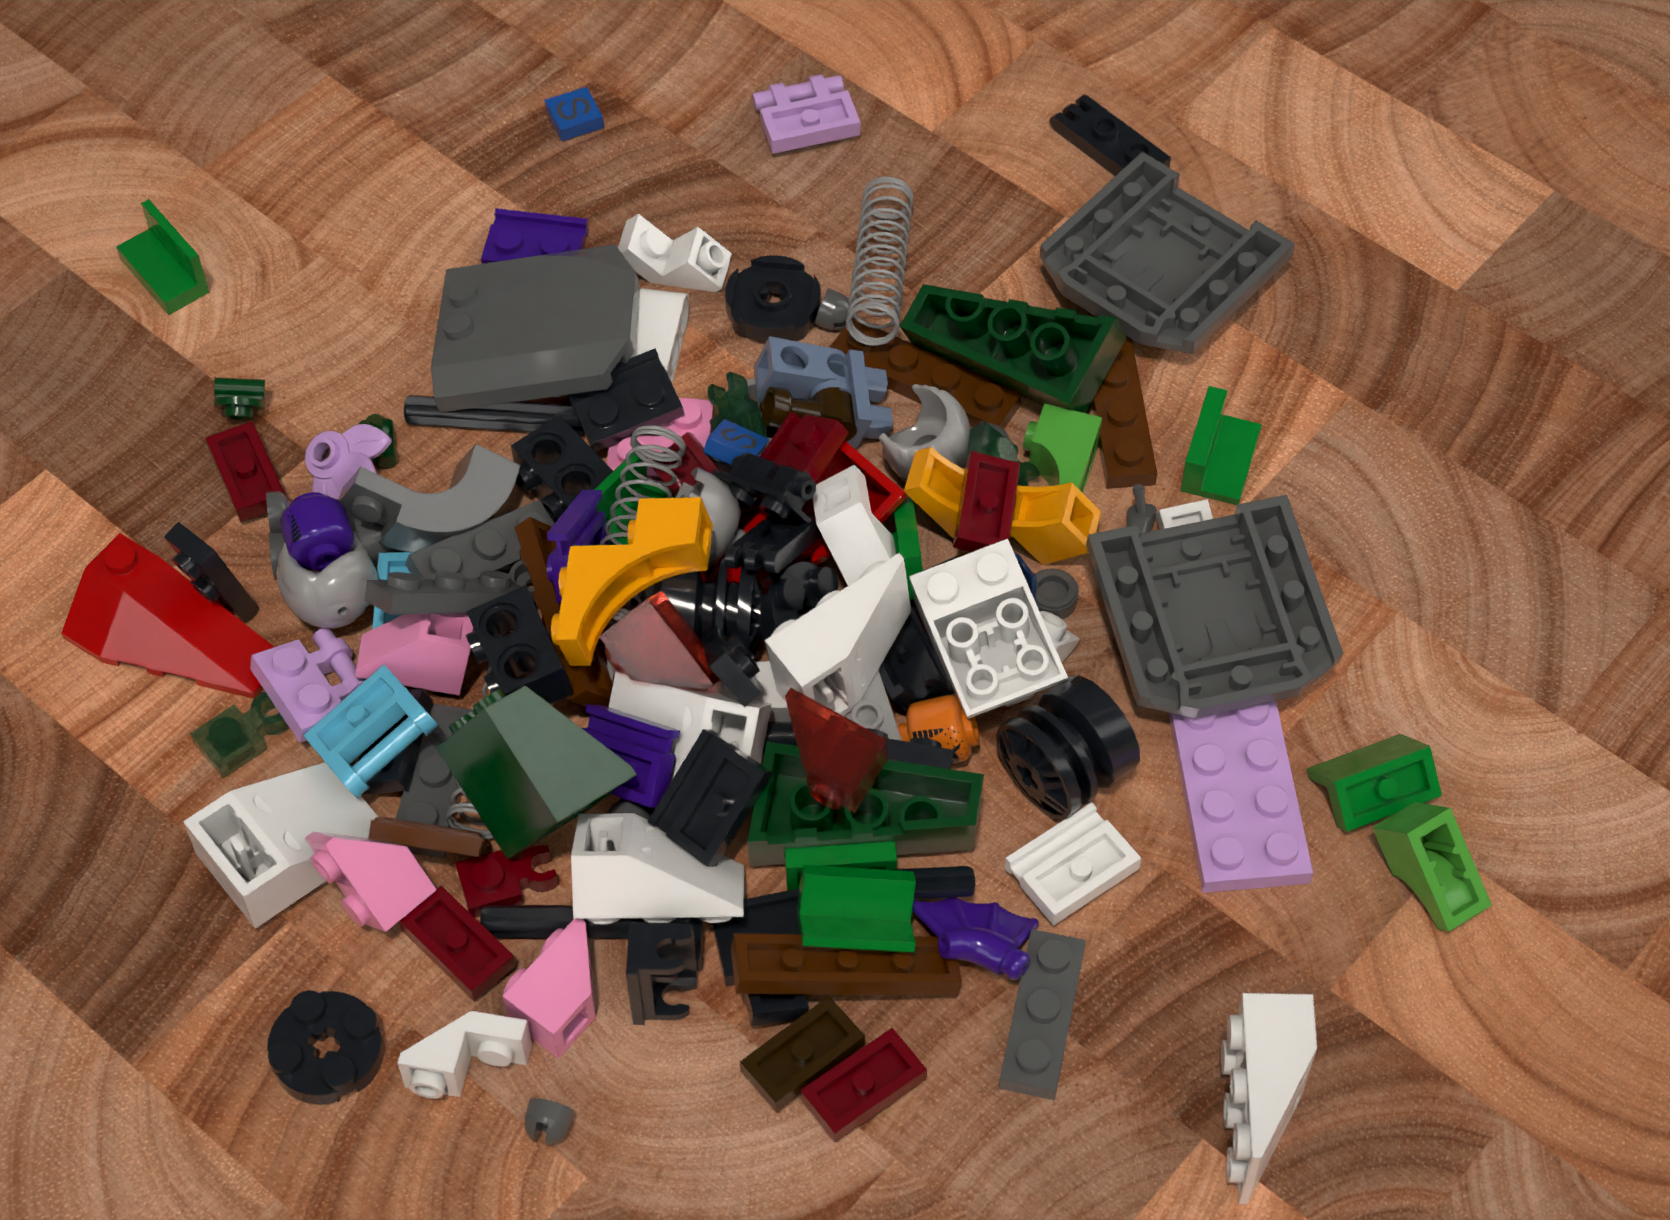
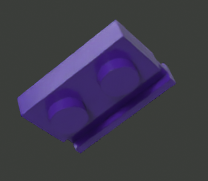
M496 208L494 213L495 220L490 226L481 257V264L584 249L585 237L589 233L588 219Z
M582 490L547 532L548 540L556 542V548L549 554L547 560L548 580L554 583L557 603H561L562 600L559 592V572L562 567H567L570 546L600 545V542L607 536L605 532V511H597V504L603 498L602 490Z
M587 704L585 712L590 713L588 728L582 729L631 765L637 774L611 794L650 808H656L670 784L676 755L671 753L673 739L679 738L681 730L603 705Z

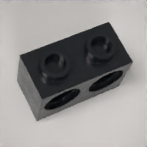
M560 415L511 445L513 462L521 465L515 483L525 494L532 492L540 500L554 523L578 496L577 494L582 490H594L613 472Z
M526 585L466 611L475 630L465 635L478 664L488 660L493 671L483 676L490 693L501 689L504 695L507 696L526 686L550 705L574 694ZM513 631L511 634L505 637H500L504 633ZM532 672L525 678L517 679L524 673Z

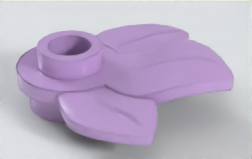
M368 424L355 425L342 434L336 431H325L318 434L309 443L305 454L306 467L314 476L312 492L322 493L339 499L342 488L360 466L377 474L371 460L389 447L392 442L391 438L382 430ZM330 450L329 457L326 460H324L327 452Z

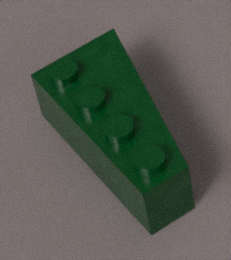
M925 284L920 288L900 324V328L909 341L922 349L1021 393L1023 397L1042 406L1045 403L1082 413L1087 412L1126 340V336L1116 317L1099 315L1097 318L1077 314L1075 310L1056 307V310L1029 306L1027 302L1009 299L1006 302L988 299L983 294Z
M766 742L762 766L771 771L773 775L754 804L747 840L749 867L785 864V849L895 841L896 855L974 849L984 774Z

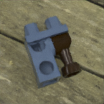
M769 336L754 365L757 402H763L762 422L764 426L780 428L790 412L795 413L799 418H803L804 415L838 420L849 432L845 441L855 449L862 438L879 439L882 433L888 434L893 424L891 408L870 405V401L881 402L886 393L888 385L886 370L866 367L863 351L849 349L846 355L835 348Z

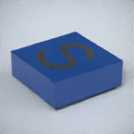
M587 87L544 100L546 113L561 141L604 128L603 116Z
M724 419L707 438L703 452L731 466L735 457L745 453L760 457L770 439Z

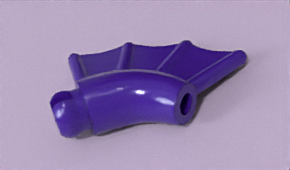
M948 897L945 900L933 903L913 900L912 911L938 937V949L943 958L969 961L997 975L1004 973L1013 980L1019 979L1027 971L1030 965V956L1027 952L1019 950V948L1030 937L1031 929L1036 930L1039 926V921L1036 918L1030 919L1015 915L1001 907L997 902L976 904L960 900L956 897Z

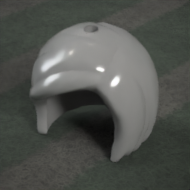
M918 384L912 386L913 391L921 400V409L916 424L900 430L890 437H887L885 433L879 436L883 446L882 456L887 460L893 471L905 482L909 475L915 451L931 446L947 460L962 467L971 449V431L965 410L950 393L939 390L934 386Z
M353 532L354 547L352 551L342 555L321 572L317 573L302 568L288 554L284 542L283 549L279 554L276 571L278 587L288 608L297 617L312 626L335 629L349 625L361 616L370 605V603L364 601L367 580H378V574L367 550L355 532Z

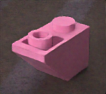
M403 614L362 634L355 677L367 679L385 664L404 686L460 695L471 649L465 635L473 632V625L468 614Z
M312 832L304 838L315 853L310 857L312 865L328 883L331 884L335 881L345 895V898L341 900L343 909L360 927L368 925L386 932L437 890L407 846L369 840L362 837Z
M573 919L565 929L559 928L555 930L544 943L541 955L528 969L521 968L514 973L506 984L504 994L502 995L506 1016L527 1020L531 1039L558 1059L596 1018L590 946L586 922L582 919Z

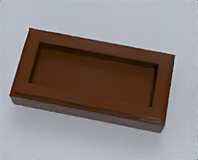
M382 816L371 820L368 836L369 840L476 857L483 855L486 838L483 832Z

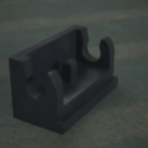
M911 607L908 618L878 669L891 699L906 712L908 707L915 702L955 693L917 611Z
M629 922L626 979L633 1025H644L645 1020H680L690 1014L688 1005L681 1003L669 1005L663 1000V997L670 990L684 992L697 989L698 972L693 923Z

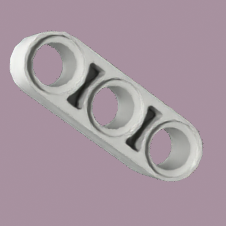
M640 288L635 352L631 358L655 348L672 384L688 323V294Z

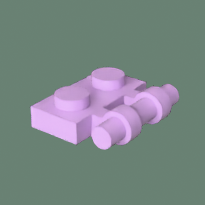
M822 74L810 76L807 82L790 86L777 83L769 85L766 91L752 93L755 111H760V122L772 154L854 137L861 133V122L848 90L844 91L840 75L824 78Z
M328 628L319 629L312 637L319 649L318 651L308 653L298 639L251 656L250 670L300 743L307 741L303 736L307 731L366 680L355 677L356 665L352 661L353 651L343 638H336L331 629ZM334 671L342 683L331 686L324 675Z

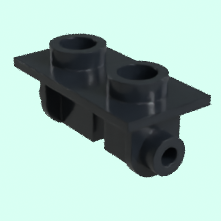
M750 453L735 457L731 463L729 474L713 470L712 475L729 485V489L732 495L738 499L740 507L750 510L753 505H756L764 513L780 522L785 523L788 517L810 524L811 519L801 510L806 500L811 499L816 492V483L812 480L809 473L782 464L779 467L773 461Z

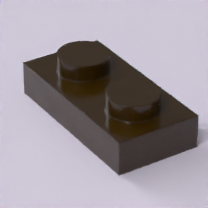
M828 996L741 1060L740 1071L774 1111L777 1112L800 1095L801 1089L864 1047L865 1035L833 999Z

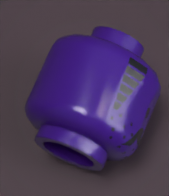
M318 492L306 493L296 497L283 512L280 526L288 554L302 568L321 572L333 561L352 551L354 547V534L346 508L338 499Z

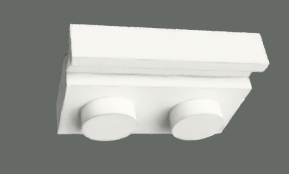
M1092 802L1005 858V870L1009 874H1014L1020 881V887L1053 926L1140 869L1142 858L1108 820L1104 821L1096 812L1097 807Z

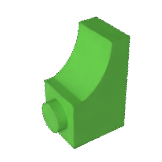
M1044 403L1038 422L1029 421L1024 437L1023 450L1030 451L1029 472L1039 474L1050 486L1072 482L1084 494L1099 448L1102 417Z
M1414 802L1372 827L1392 875L1401 878L1415 892L1430 914L1437 929L1450 932L1492 906L1451 808Z

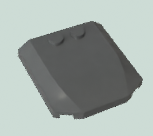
M1141 152L1041 244L1040 259L1064 297L1096 317H1099V315L1116 317L1124 334L1135 342L1193 354L1293 256L1295 243L1257 220L1250 226V230L1246 229L1178 187L1179 173L1146 153Z
M613 244L446 269L431 363L433 393L439 411L447 412L608 389L613 382L610 374L618 362L627 363L635 352L640 284L636 272L618 247Z
M1287 495L1237 504L1234 515L1141 533L1139 526L1134 525L1088 535L1086 547L1138 706L1199 718L1299 696L1340 663L1343 650Z

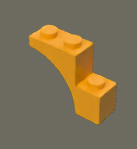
M931 446L915 451L904 492L954 539L964 469L947 460ZM1072 482L1041 487L1017 485L1010 537H1014L1042 565L1088 553L1086 547L1088 535L1097 532L1101 511Z
M701 497L639 499L636 519L630 520L628 524V545L570 546L567 567H562L559 572V592L562 597L560 613H555L551 622L552 641L554 645L560 647L570 666H591L593 653L603 630L618 610L635 595L664 579L684 573L707 571L713 523Z

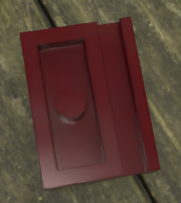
M790 412L760 457L775 462L779 467L782 464L807 472L816 483L849 432L838 420L804 415L803 418H799L795 413Z

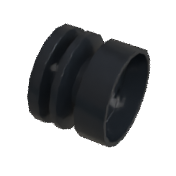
M722 558L716 581H706L705 571L684 573L662 580L659 618L661 664L697 667L703 649L701 638L716 626L727 637L735 632L755 655L762 638L760 632L761 594H764L758 571L746 570L743 564L741 566L739 582H732V568H726L724 558Z
M1080 675L1069 676L1068 680L1056 685L1042 696L1039 701V707H1025L1020 711L1017 718H1010L1000 725L996 732L998 751L1003 764L1016 785L1036 807L1055 819H1067L1077 812L1081 804H1088L1094 799L1098 793V788L1111 787L1133 771L1140 762V747L1134 730L1123 711L1108 693L1093 681Z

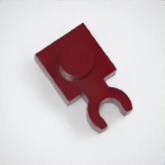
M539 845L532 847L523 854L521 859L514 861L511 858L507 859L502 850L456 862L457 873L468 912L477 918L480 917L482 907L485 905H523L521 890L529 888L536 892H548L555 889L559 885L555 870H549L544 873L534 871L537 866L551 862L548 846Z

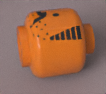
M946 695L915 702L908 707L907 722L898 724L902 741L910 742V739L917 737L929 738L940 742L942 748L953 749L952 764L968 760L972 754L973 746L980 745L976 716L967 719L956 695Z

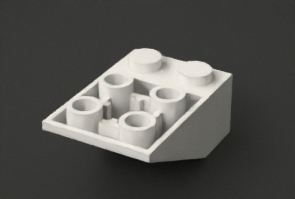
M1008 539L909 576L913 600L967 719L1068 680V676Z
M900 553L886 562L874 563L863 572L860 579L841 591L836 590L828 593L818 602L814 609L797 620L792 619L782 623L774 630L771 637L765 640L777 692L812 736H815L851 712L853 707L861 701L911 612L904 558Z
M615 671L609 708L681 730L679 738L673 739L671 753L676 755L670 783L703 729L715 731L724 741L733 744L758 763L761 762L772 703L753 699L744 707L734 695Z
M324 762L231 790L183 822L196 855L256 929L326 882L310 861V857L315 853L304 839L312 832H322L368 838L371 820L378 816L361 796L356 798Z
M634 813L579 814L571 854L573 919H587L594 924H610L617 922L620 918H643L649 923H668L676 918L699 917L705 922L721 923L730 920L732 917H743L745 874L743 864L723 855L717 866H707L667 837L666 833L660 828L652 826L647 822V819Z
M1242 993L1237 1015H1228L1227 1040H1222L1221 1072L1222 1075H1230V1093H1225L1223 1111L1225 1128H1234L1233 1147H1228L1227 1179L1228 1183H1238L1239 1204H1248L1302 1097L1317 1050L1313 994Z

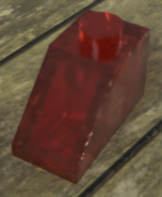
M663 591L647 598L599 636L606 646L604 653L608 661L619 672H626L631 680L699 691H707L721 681L708 666L701 640Z
M790 688L785 695L806 783L811 788L810 794L820 803L832 809H838L842 805L856 812L889 758L887 739Z

